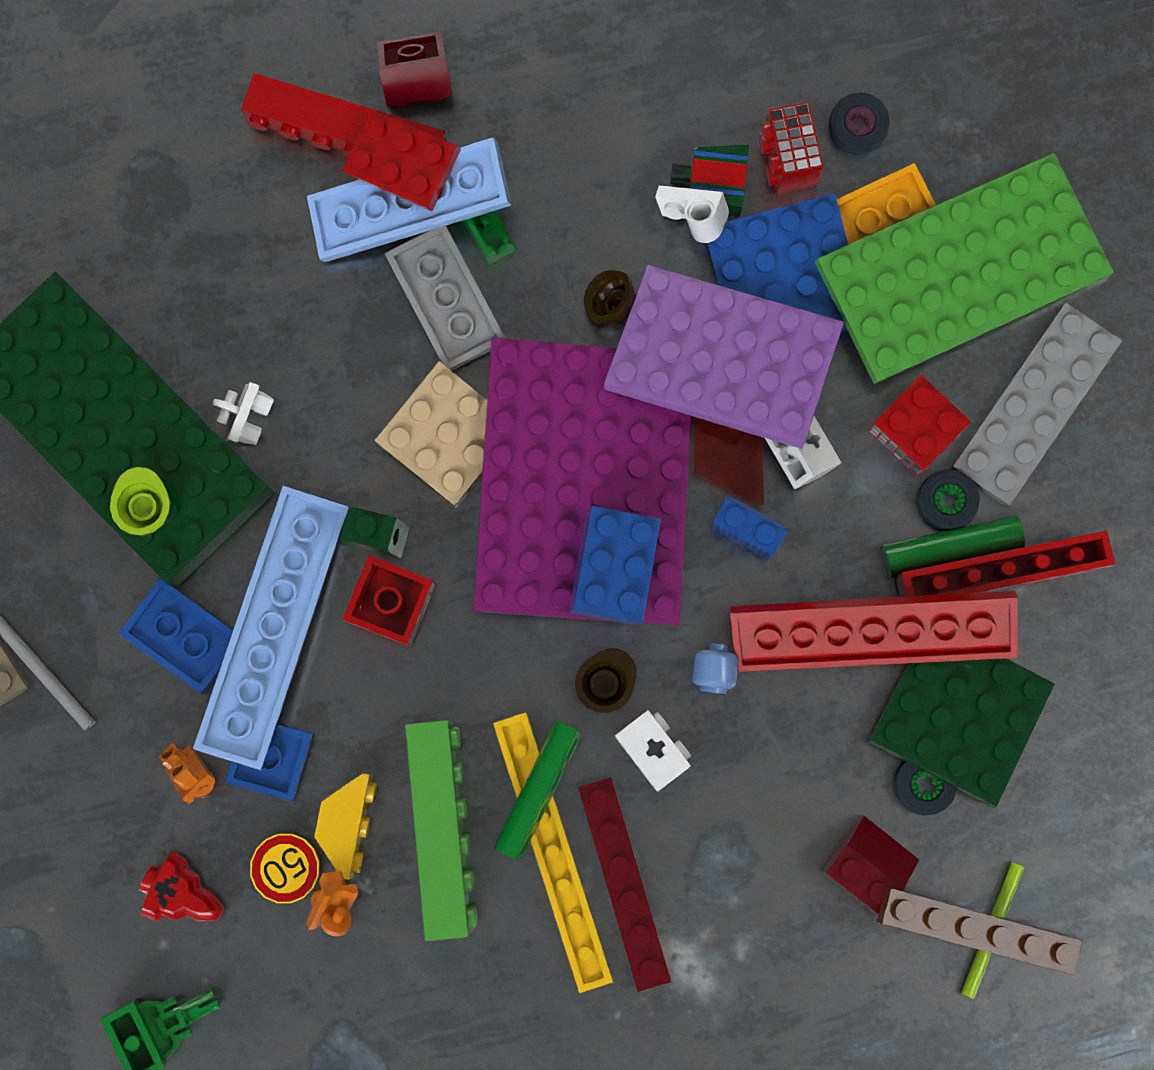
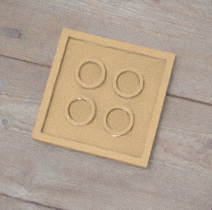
M438 361L376 437L374 442L452 505H455L482 472L487 400Z

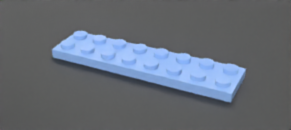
M286 486L282 487L193 750L260 771L262 770L346 518L348 506Z

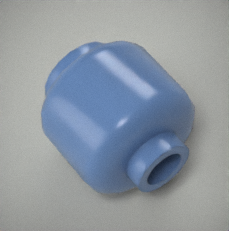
M708 643L707 650H699L694 655L693 683L700 686L699 691L727 694V689L734 688L737 683L738 657L734 653L728 652V645Z

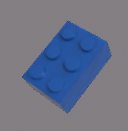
M591 506L586 511L569 613L635 626L643 623L661 519Z

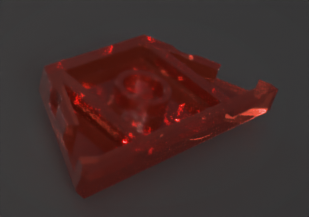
M693 416L694 475L756 505H763V437Z

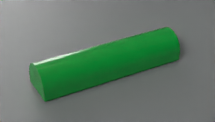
M1015 515L883 544L881 549L888 578L891 579L906 571L1025 547V535L1021 521Z
M555 720L494 849L516 860L523 858L581 738V732Z

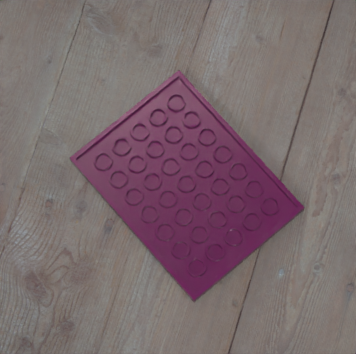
M491 338L473 612L608 621L569 613L586 511L591 506L661 519L643 624L680 625L691 415L604 390V383L617 348Z

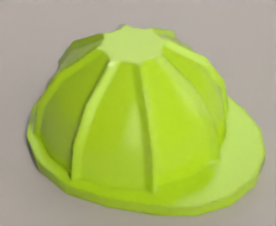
M135 467L125 471L118 478L111 496L110 511L114 522L120 529L131 535H146L155 532L164 525L170 512L171 502L162 480L155 472L147 468Z

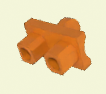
M172 743L159 755L160 762L166 766L164 768L166 774L186 803L190 805L195 797H202L211 792L215 784L214 776L208 770L196 750H193L189 744L182 750Z
M341 871L324 873L319 880L321 890L314 892L311 896L312 910L306 923L308 930H315L321 925L327 934L342 936L348 932L352 924V917L349 911L358 895V889L356 884L346 885Z

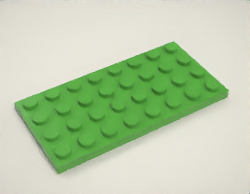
M1055 153L842 247L815 261L874 384L1114 273Z

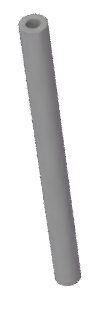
M0 615V636L84 731L90 729L95 724L93 718Z

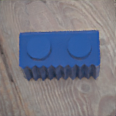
M728 495L711 524V531L716 530L717 534H723V538L728 537L729 541L734 540L735 544L740 543L741 548L746 547L747 551L752 550L753 554L758 553L759 558L764 557L765 561L770 560L774 556L789 529Z

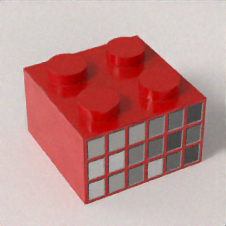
M809 102L768 110L766 121L761 124L762 134H759V145L761 153L768 155L769 166H766V176L769 186H775L776 195L816 188L824 166Z
M920 375L871 425L868 431L917 477L954 441L971 421L924 376Z
M368 555L342 620L411 648L437 584L432 579Z

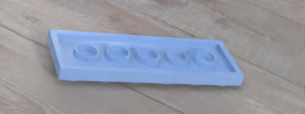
M492 137L460 148L461 151L432 212L361 180L308 195L307 200L319 259L323 262H328L511 206L498 141Z

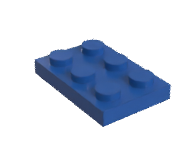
M159 578L118 634L200 694H204L219 674L233 629L178 589L167 585Z

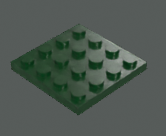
M1007 658L907 663L868 742L995 808L1005 791L1055 683Z

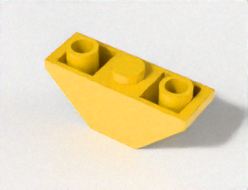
M362 773L323 800L320 805L314 837L337 872L341 871L344 879L347 880L354 877V872L360 873L363 863L364 852L359 851L361 837L367 838L370 827V817H365L367 805L368 803H374L377 791V783L372 782L373 774Z

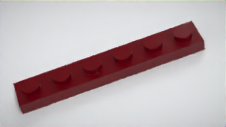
M612 778L578 787L637 991L640 992L670 983L671 978Z

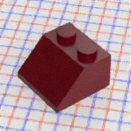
M442 31L377 42L379 72L387 107H407L413 102L423 100L437 102L443 100L446 96L453 95Z
M863 815L821 871L878 915L885 887L903 891L920 859Z

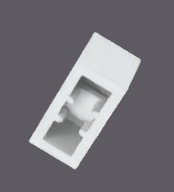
M815 416L813 417L803 449L765 438L794 489L822 477L841 464L840 459Z
M647 710L617 733L615 737L658 792L691 767L687 761L691 755L680 740L673 743L665 733L670 727L658 712L652 716L649 710ZM650 739L655 743L663 742L664 746L661 748L663 756L661 758H658L656 755L650 757L647 755L646 751L649 749L647 742Z

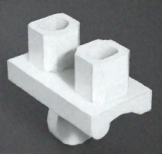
M252 382L245 384L237 406L234 403L238 393L228 390L224 401L219 399L213 400L212 406L220 410L216 422L226 425L229 415H233L223 441L231 444L238 442L249 445L257 444L262 428L246 422L250 410L267 416L274 400L264 392L259 391V385Z

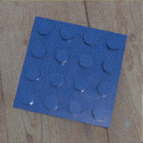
M835 193L727 221L721 235L716 240L707 243L719 286L843 322L815 264L818 258L849 245ZM843 324L841 332L847 331L845 324Z

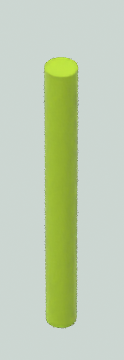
M1011 862L991 913L992 916L1006 918L1025 867ZM977 949L961 994L972 999L975 998L992 953Z

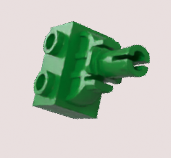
M209 988L207 991L166 1011V1008L178 1002L175 996L163 1002L149 1000L138 1003L137 999L104 1015L100 1021L124 1070H161L167 1064L166 1059L178 1048L180 1041L192 1035L190 1027L179 1033L176 1031L221 1007L217 999L204 1006H200L202 1003L215 997L212 988Z

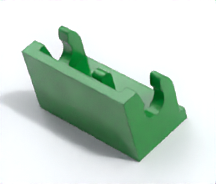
M496 210L462 220L487 265L517 250Z

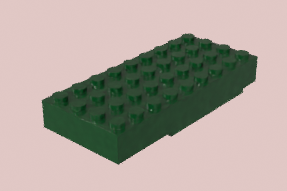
M56 271L0 323V413L167 585L177 588L275 493ZM135 467L147 468L155 472L162 480L171 502L170 512L164 525L155 532L146 535H131L120 529L114 522L110 511L111 496L118 478L125 471Z

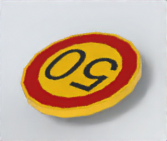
M279 833L265 839L256 848L250 861V876L255 889L265 899L275 903H293L305 898L314 889L320 875V861L315 848L305 838L293 833Z

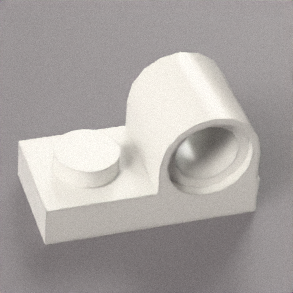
M659 185L655 197L662 216L675 220L687 219L693 238L701 243L712 242L721 235L729 215V209L723 192Z

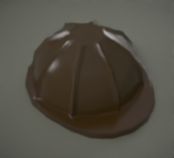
M619 270L602 271L596 275L589 283L584 295V306L590 319L599 324L622 323L629 316L636 298L632 280L625 272Z
M608 648L586 660L580 666L575 678V689L579 700L587 708L597 713H610L622 708L629 701L636 681L637 668L631 656L618 648Z

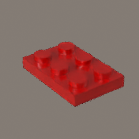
M370 109L342 171L349 176L432 212L461 149L452 143Z

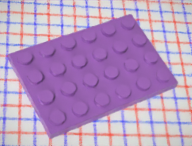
M647 265L607 374L604 390L803 449L844 322Z

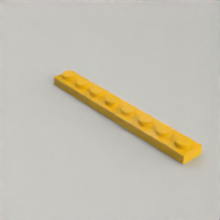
M526 712L493 723L517 798L539 755ZM552 796L531 839V844L578 991L582 993L612 983L613 979L554 796Z

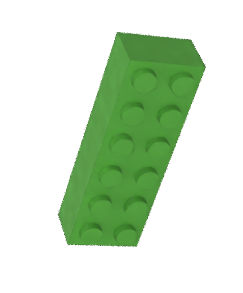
M449 720L405 724L425 941L469 937L473 928L478 924V910L476 903L470 904L469 891L475 889L473 868H467L466 855L472 853L470 832L464 833L463 819L468 818V805L466 797L460 798L459 784L465 783L463 762H457L456 749L462 748L460 728L454 727L453 721Z

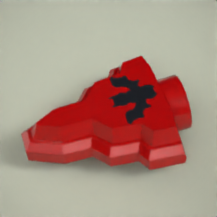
M175 851L170 852L160 868L152 865L146 872L139 887V891L147 894L140 915L155 921L162 917L178 920L184 916H189L197 921H216L220 919L225 909L214 893L201 887L199 875L188 868V860Z

